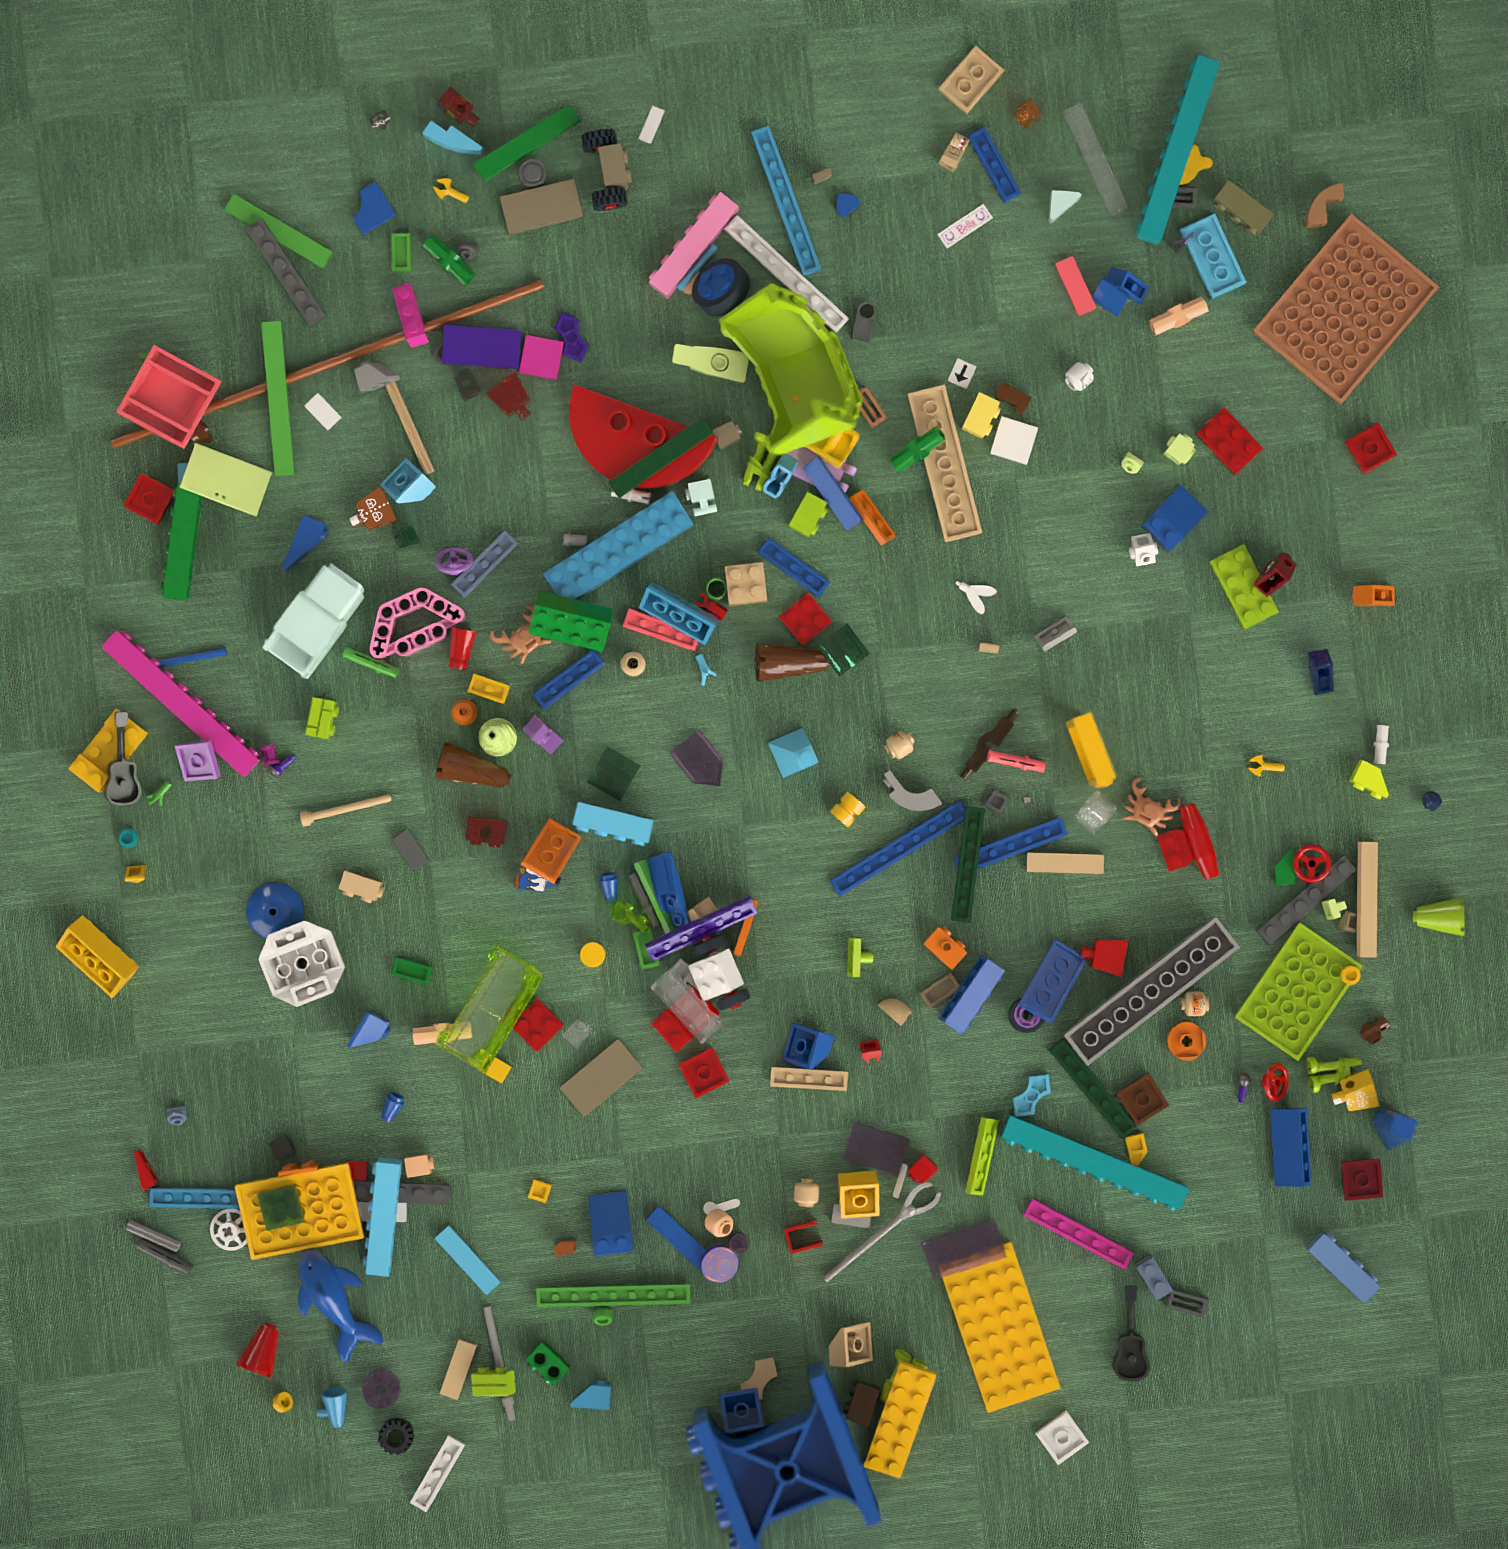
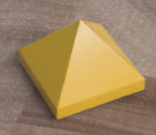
M146 865L128 866L126 868L125 881L134 883L143 881L145 879Z

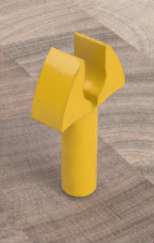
M451 179L437 180L438 183L445 185L446 190H439L433 187L436 194L442 200L446 195H450L464 203L469 199L468 195L451 188Z
M1263 755L1255 756L1248 760V762H1257L1261 765L1256 769L1247 768L1256 776H1261L1263 770L1283 772L1285 769L1284 764L1264 762L1262 760Z

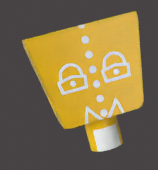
M1369 1069L1342 1079L1340 1081L1342 1091L1331 1094L1334 1105L1346 1102L1348 1111L1379 1106Z

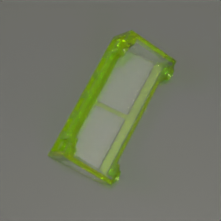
M498 945L489 952L488 963L490 965L451 1029L440 1032L436 1045L483 1075L544 978V975L534 965Z

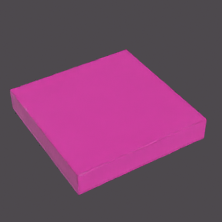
M526 335L519 373L557 380L564 342Z

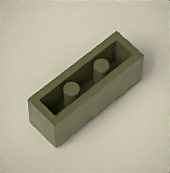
M1228 180L1212 201L1216 209L1228 213L1233 222L1241 223L1251 235L1259 236L1275 215L1230 180Z

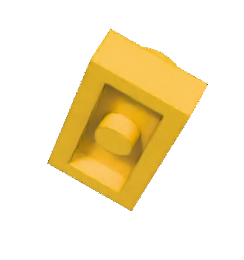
M473 674L467 692L505 704L510 686Z

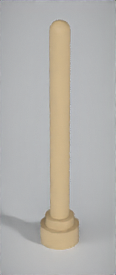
M387 794L313 813L312 811L308 812V810L301 811V822L303 827L309 826L317 819L390 802L391 796Z

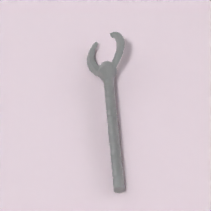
M926 1182L915 1187L908 1195L899 1214L823 1276L824 1280L828 1283L904 1219L933 1208L939 1202L941 1192L937 1191L935 1199L931 1203L916 1209L912 1204L914 1197L921 1189L931 1187L932 1183Z

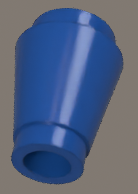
M615 873L601 874L599 882L606 902L616 901L618 877H616Z
M390 1092L386 1096L381 1118L391 1122L404 1105V1097L396 1092Z

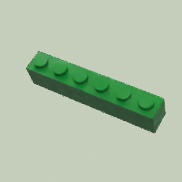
M178 483L173 491L175 506H172L170 513L173 521L168 529L170 544L166 546L165 554L168 556L167 563H164L163 566L165 582L161 584L160 593L163 594L162 598L189 601L203 496L180 488V483Z

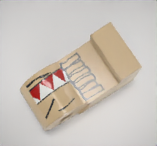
M956 132L940 159L939 165L954 172L970 139Z

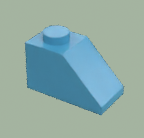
M602 1379L592 1382L572 1399L571 1407L609 1410L612 1383H607V1380Z

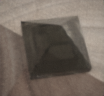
M383 110L370 117L369 121L373 129L385 130L390 118L386 110Z

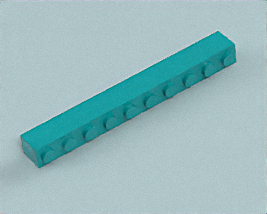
M1198 55L1196 60L1192 59L1189 71H1191V74L1184 81L1183 89H1185V92L1178 99L1177 106L1179 110L1172 117L1171 124L1173 128L1172 131H1168L1165 142H1167L1166 149H1162L1159 160L1162 162L1160 167H1156L1153 178H1155V182L1148 189L1147 196L1150 197L1148 203H1144L1141 214H1144L1142 221L1138 220L1135 232H1138L1137 239L1155 245L1161 242L1220 65L1219 61Z
M1010 1114L1000 1135L1004 1138L1003 1142L1013 1146L1015 1143L1022 1145L1021 1149L1032 1153L1034 1150L1039 1152V1156L1044 1159L1050 1160L1051 1157L1057 1159V1164L1064 1167H1068V1165L1076 1167L1075 1171L1084 1175L1086 1172L1093 1174L1092 1178L1101 1182L1104 1179L1111 1181L1110 1185L1121 1189L1122 1186L1129 1189V1193L1136 1196L1143 1194L1147 1196L1146 1200L1156 1204L1157 1201L1165 1203L1164 1207L1175 1211V1208L1181 1210L1189 1190L1187 1186L1132 1165Z

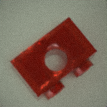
M468 817L465 840H470L472 845H481V842H487L489 847L500 848V845L506 842L508 822ZM485 827L490 828L492 831L489 838H484L481 834L482 829Z

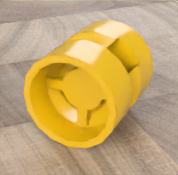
M847 791L840 799L841 803H836L830 812L849 828L855 821L854 816L860 815L866 807Z

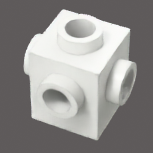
M1150 533L1132 536V548H1129L1130 558L1135 560L1136 566L1155 563V554H1158L1156 543H1153Z

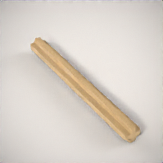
M392 382L385 385L426 475L432 473L434 468L396 383Z

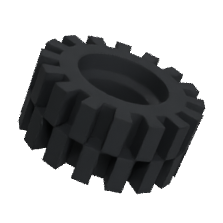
M392 1418L386 1421L379 1431L378 1442H380V1447H383L386 1453L387 1451L390 1452V1455L405 1453L413 1442L414 1430L410 1427L411 1424L409 1422H405V1419ZM394 1429H398L403 1433V1441L398 1444L391 1442L389 1439V1433Z

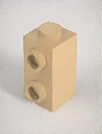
M346 870L343 873L338 889L343 890L342 894L353 897L355 894L361 896L360 900L371 903L372 900L377 901L378 898L382 897L385 887H382L383 882Z

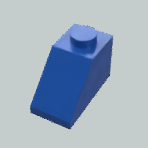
M1111 267L1106 278L1114 284H1118L1121 289L1130 294L1128 299L1142 304L1149 286L1129 271Z

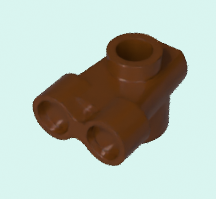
M199 422L193 432L191 439L194 443L202 440L208 444L212 441V436L208 433L210 429L205 422Z
M1382 1016L1374 1023L1371 1021L1365 1023L1361 1027L1363 1030L1360 1031V1034L1365 1041L1367 1040L1372 1045L1383 1038L1380 1032L1389 1029L1391 1026L1387 1019Z

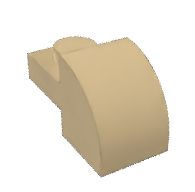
M707 897L687 913L690 922H693L718 909L712 900Z

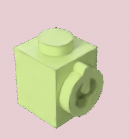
M1179 433L1176 437L1172 436L1166 444L1169 447L1164 452V455L1177 465L1181 463L1186 464L1196 451L1193 448L1195 446L1192 443L1193 440L1186 434L1181 435Z

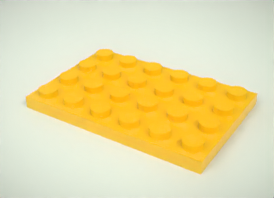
M349 1162L321 1167L317 1171L276 1176L235 1185L251 1260L365 1237Z

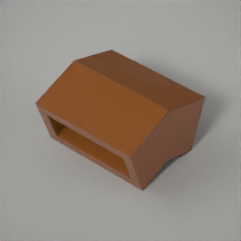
M564 1238L553 1246V1250L558 1258L565 1254H574L576 1239Z

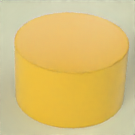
M597 942L587 943L580 952L581 961L588 967L601 965L606 957L604 947Z

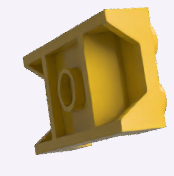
M795 395L792 398V400H796L798 402L802 401V399L798 398ZM850 429L804 447L823 457V461L840 469L859 440L860 434Z
M120 709L113 711L99 733L68 768L98 793L104 790V785L108 778V763L117 760L115 712H120ZM128 717L125 726V759L132 755L149 733Z

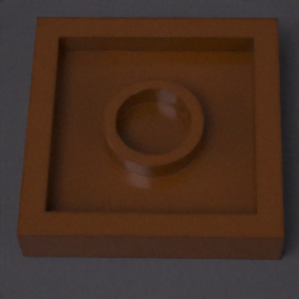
M1149 1073L1116 1092L1136 1126L1169 1106Z

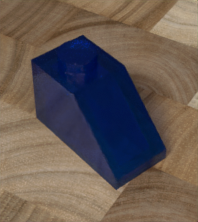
M1328 650L1308 652V667L1314 695L1333 692V662Z

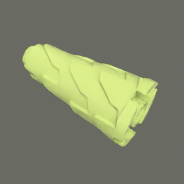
M490 719L479 730V744L491 756H504L511 752L516 745V729L505 719Z

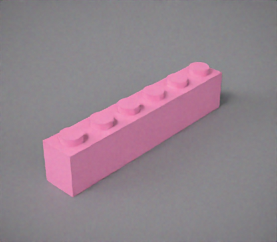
M720 192L718 196L714 195L708 203L710 206L707 210L703 209L696 218L698 221L694 226L691 224L687 228L684 239L682 241L679 239L675 243L672 254L670 256L667 254L661 261V268L659 270L655 269L650 275V286L665 298L669 299L683 276L692 268L738 212L739 206Z

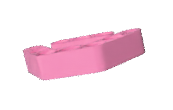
M426 588L415 589L379 607L370 644V653L378 659H383L393 653L404 657L444 640L448 635L447 629L463 623L466 614L459 606ZM421 592H426L428 595L427 600L424 602L418 600V595ZM403 600H409L410 607L406 610H402L400 606ZM438 601L444 602V609L441 611L435 610V604ZM424 607L444 618L437 623H433L391 643L396 619ZM385 608H391L393 611L389 618H385L383 615ZM448 609L455 613L459 610L461 617L453 620L454 616L447 613ZM383 626L388 628L386 636L379 635V629ZM436 627L443 628V634L440 637H435L433 633ZM422 634L426 637V641L424 644L418 645L416 638ZM377 638L381 640H386V643L382 642L381 648H383L384 651L380 652L379 655L378 652L375 651V648H379L380 642L377 641ZM403 642H406L408 644V650L404 653H401L399 651V645Z

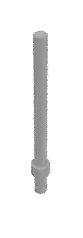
M491 1306L483 1307L495 1364L496 1367H504ZM503 1396L501 1400L503 1406H505L508 1421L515 1420L513 1396Z

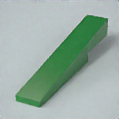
M568 105L475 162L473 166L484 183H486L514 163H519L580 122V119L572 107Z

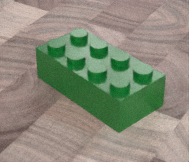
M538 591L528 634L603 652L611 625L613 609Z

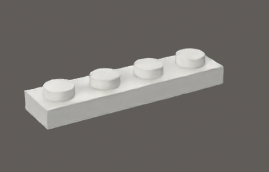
M448 1435L411 1499V1504L427 1512L463 1450L465 1443Z

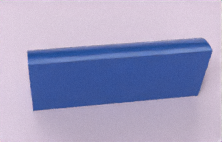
M1307 1108L1270 1109L1275 1186L1305 1187L1312 1185Z

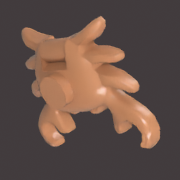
M527 604L525 606L526 609H530L533 613L534 606ZM532 613L531 615H522L528 624H522L519 629L512 631L511 637H508L505 631L502 630L501 637L496 638L494 631H490V638L494 643H507L510 645L503 646V651L516 650L510 654V658L522 654L519 661L521 665L535 648L551 643L549 639L541 640L542 637L528 634Z
M1138 777L1131 784L1136 801L1131 794L1128 795L1129 802L1133 808L1125 805L1127 811L1133 815L1123 816L1122 819L1138 821L1147 826L1155 836H1158L1154 826L1166 828V825L1160 821L1171 820L1173 818L1172 815L1164 816V814L1179 810L1182 806V800L1178 798L1177 806H1172L1171 800L1167 799L1166 805L1163 808L1160 806V802H1155L1149 796L1143 798L1142 794L1145 792L1146 787L1138 788L1136 786L1137 782L1141 781V778Z

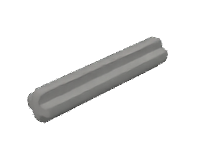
M130 1220L126 1226L127 1231L177 1252L180 1248V1241Z

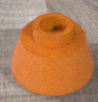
M462 699L453 705L451 714L456 723L469 725L477 718L478 711L472 701Z

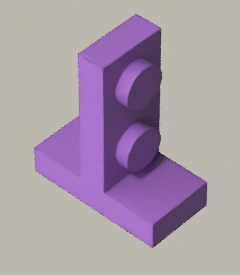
M535 715L522 729L536 744H539L551 755L564 741Z

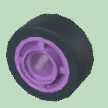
M1021 998L1017 999L1012 1003L1008 1012L1009 1022L1012 1027L1021 1033H1031L1041 1028L1045 1020L1031 1013L1030 1020L1023 1019L1022 1012L1026 1009L1018 1005Z

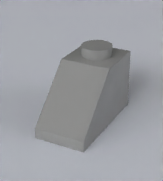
M366 361L361 363V367L354 369L360 391H373L400 380L398 374L381 363Z

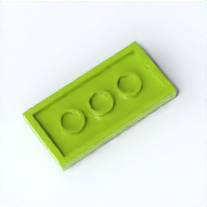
M1245 544L1209 562L1243 630L1279 612L1271 595L1266 597L1253 585L1260 574Z

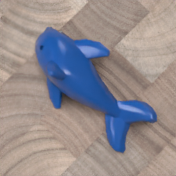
M315 1248L303 1250V1255L298 1262V1271L302 1282L298 1294V1307L301 1316L306 1317L313 1302L323 1315L341 1327L337 1340V1351L340 1359L346 1363L350 1360L352 1350L358 1341L382 1344L383 1337L376 1326L370 1323L354 1321L344 1285L361 1287L362 1282L357 1275L346 1268L334 1266L324 1254Z

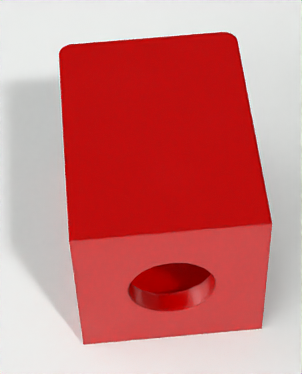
M816 1218L784 1227L790 1254L823 1246L822 1240L792 1247L788 1232L817 1224Z

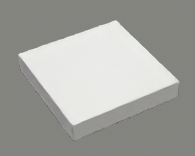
M1001 417L990 454L1027 465L1038 427Z
M1066 1410L1035 1432L1058 1465L1089 1443Z

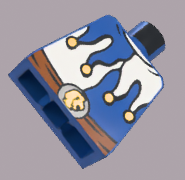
M520 865L513 887L545 892L547 885L558 888L562 877L558 876L553 884Z

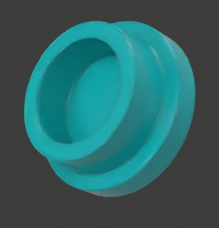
M124 829L119 834V842L125 848L134 847L138 842V834L133 829Z

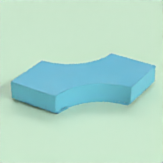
M1048 1073L1029 1076V1083L1025 1091L1016 1097H1012L1015 1117L1034 1115L1038 1100L1042 1096L1051 1093Z

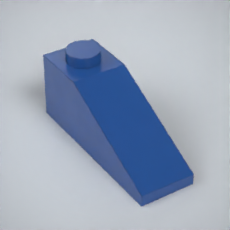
M303 515L282 569L289 571L321 543V540H325L328 534L327 525Z

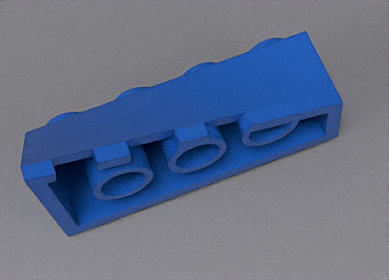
M1379 1107V1110H1376L1373 1116L1374 1126L1388 1150H1392L1393 1147L1396 1148L1397 1145H1402L1403 1142L1406 1143L1412 1140L1418 1120Z

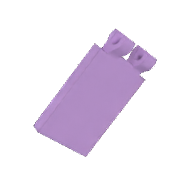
M804 446L787 452L788 455L798 460V465L792 476L814 485L803 467L819 457V455ZM846 460L840 469L823 461L846 493L849 485L839 481L844 472L854 477L857 468L845 464Z

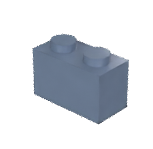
M1151 1255L1134 1264L1156 1301L1173 1291Z

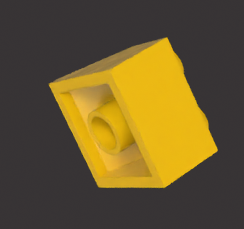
M876 1171L838 1173L841 1219L879 1216V1182Z

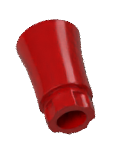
M451 627L448 667L461 670L467 669V661L470 660L477 631Z

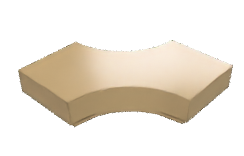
M774 1357L755 1360L754 1372L748 1380L740 1383L741 1390L757 1388L759 1400H762L763 1389L766 1383L778 1376Z

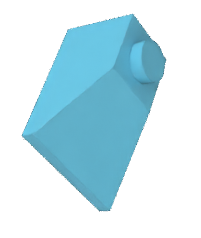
M407 458L380 484L397 503L422 501L436 487Z
M803 728L768 743L783 778L818 763Z

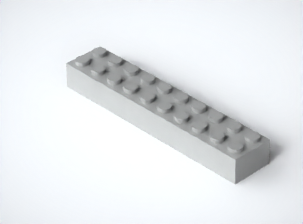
M1213 916L1068 1028L1062 1035L1081 1060L1088 1066L1240 947L1217 917Z

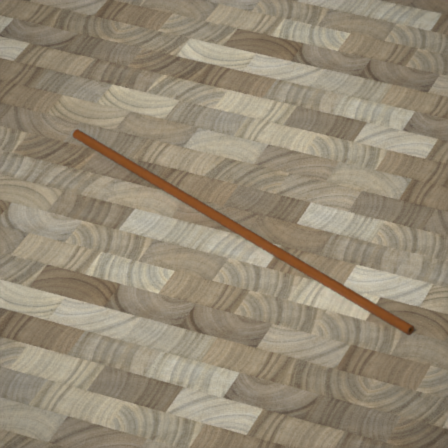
M540 279L425 322V330L429 332L544 289V286ZM404 331L398 332L286 374L287 384L405 341ZM267 382L211 402L203 415L267 392ZM141 428L111 439V443L115 449L154 433Z

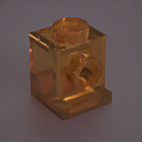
M1030 98L1018 107L1014 117L1026 130L1040 119L1042 112Z

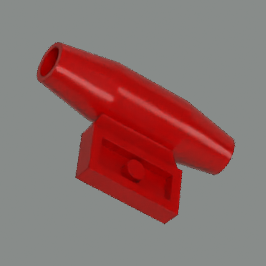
M1195 803L1180 807L1183 830L1174 829L1157 836L1169 872L1188 866L1194 860L1205 880L1219 876L1216 852L1206 823Z

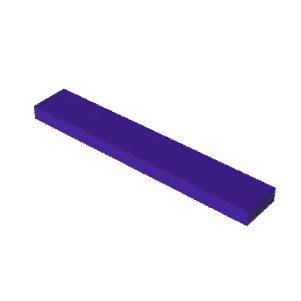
M747 896L645 943V947L652 960L655 961L758 912L750 896Z

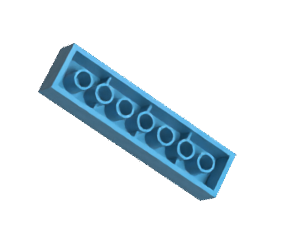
M672 491L543 573L556 595L578 600L691 528L694 524Z

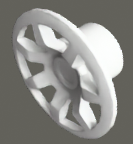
M225 1209L213 1218L210 1234L217 1246L224 1250L233 1251L246 1245L247 1238L242 1243L238 1236L239 1233H245L244 1228H239L238 1226L242 1221V1216L234 1222L230 1212L241 1215L240 1210ZM226 1213V1222L217 1220L218 1217ZM215 1223L220 1226L217 1234H214ZM216 1237H220V1239L225 1241V1245L221 1244ZM235 1240L239 1244L235 1247H228L230 1241Z

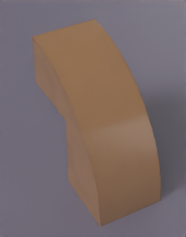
M1343 183L1326 188L1313 200L1306 213L1305 228L1324 227L1327 224L1326 203L1341 202L1344 199Z

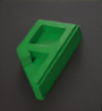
M1289 849L1274 865L1275 885L1295 884L1293 849Z

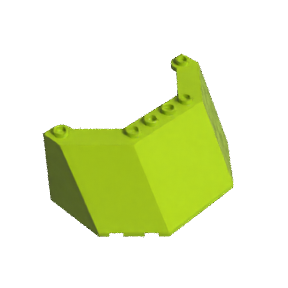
M771 283L720 318L719 323L722 334L725 337L731 338L755 365V371L762 382V389L766 392L768 404L775 415V423L771 434L765 438V446L769 452L782 455L854 428L857 423L855 419L859 417L861 410L859 406L862 405L863 399L835 332L827 330L824 326V319L816 310L813 312L807 306L808 301L803 295ZM795 395L798 398L802 399V401L798 402L796 400H792V398Z

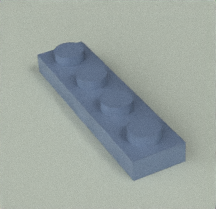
M504 530L451 585L466 598L519 544Z

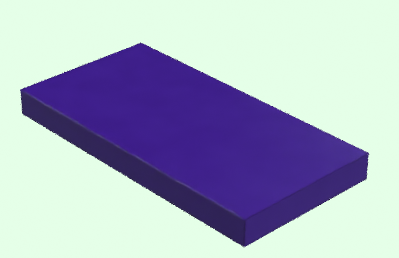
M444 325L442 364L519 369L521 330Z

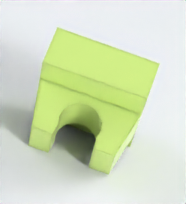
M1327 899L1321 902L1327 920L1341 917L1339 911L1347 908L1345 901L1336 902L1335 899Z

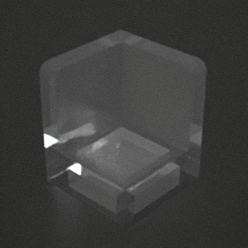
M577 1018L563 1034V1038L577 1049L592 1032V1029Z

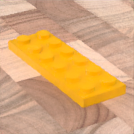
M903 1361L899 1362L870 1444L864 1467L901 1478L937 1372Z

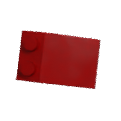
M692 986L651 1024L677 1053L718 1016L720 1012L709 1000L703 1001L699 990Z

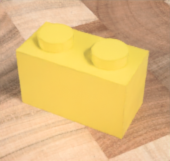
M979 392L962 430L983 439L984 435L988 436L993 427L990 422L993 417L997 418L1001 410L998 407L1000 402Z

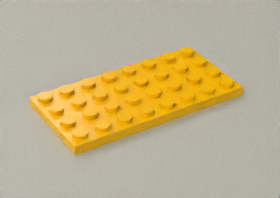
M1010 1241L939 1265L938 1267L987 1412L989 1413L1060 1389L1012 1242Z

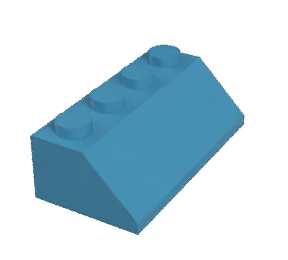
M654 582L648 585L638 607L706 645L720 620L713 614L702 610L697 605L686 601L678 594H674L662 585Z

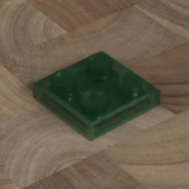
M296 1184L257 1193L267 1231L305 1221Z

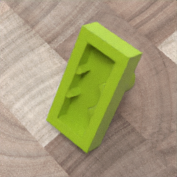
M848 938L847 976L860 977V963H872L873 953L861 952V938Z

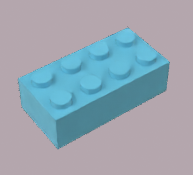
M578 802L572 825H576V829L588 832L589 829L595 830V834L607 837L608 833L613 834V839L626 841V838L633 839V844L644 846L645 843L650 841L654 820Z

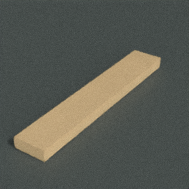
M1358 842L1357 957H1377L1378 842Z

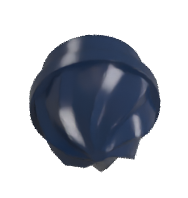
M1429 791L1423 795L1422 803L1426 809L1434 811L1441 805L1442 799H1440L1438 793Z

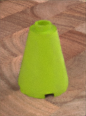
M1464 897L1419 906L1417 911H1413V922H1417L1419 927L1464 936V931H1460V928H1464V905H1460V902H1464Z

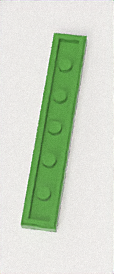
M235 194L232 195L224 211L249 226L261 218L264 219L281 245L324 269L333 254L332 251Z

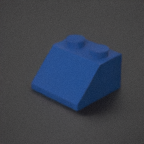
M757 1388L719 1395L726 1433L764 1426Z

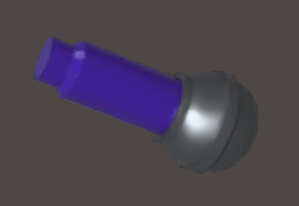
M1246 1073L1240 1074L1237 1079L1240 1085L1238 1092V1102L1244 1103L1247 1086L1251 1082V1077Z

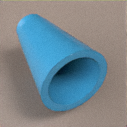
M340 1387L324 1390L321 1396L326 1409H318L317 1416L329 1417L333 1428L342 1427L345 1418L347 1390Z

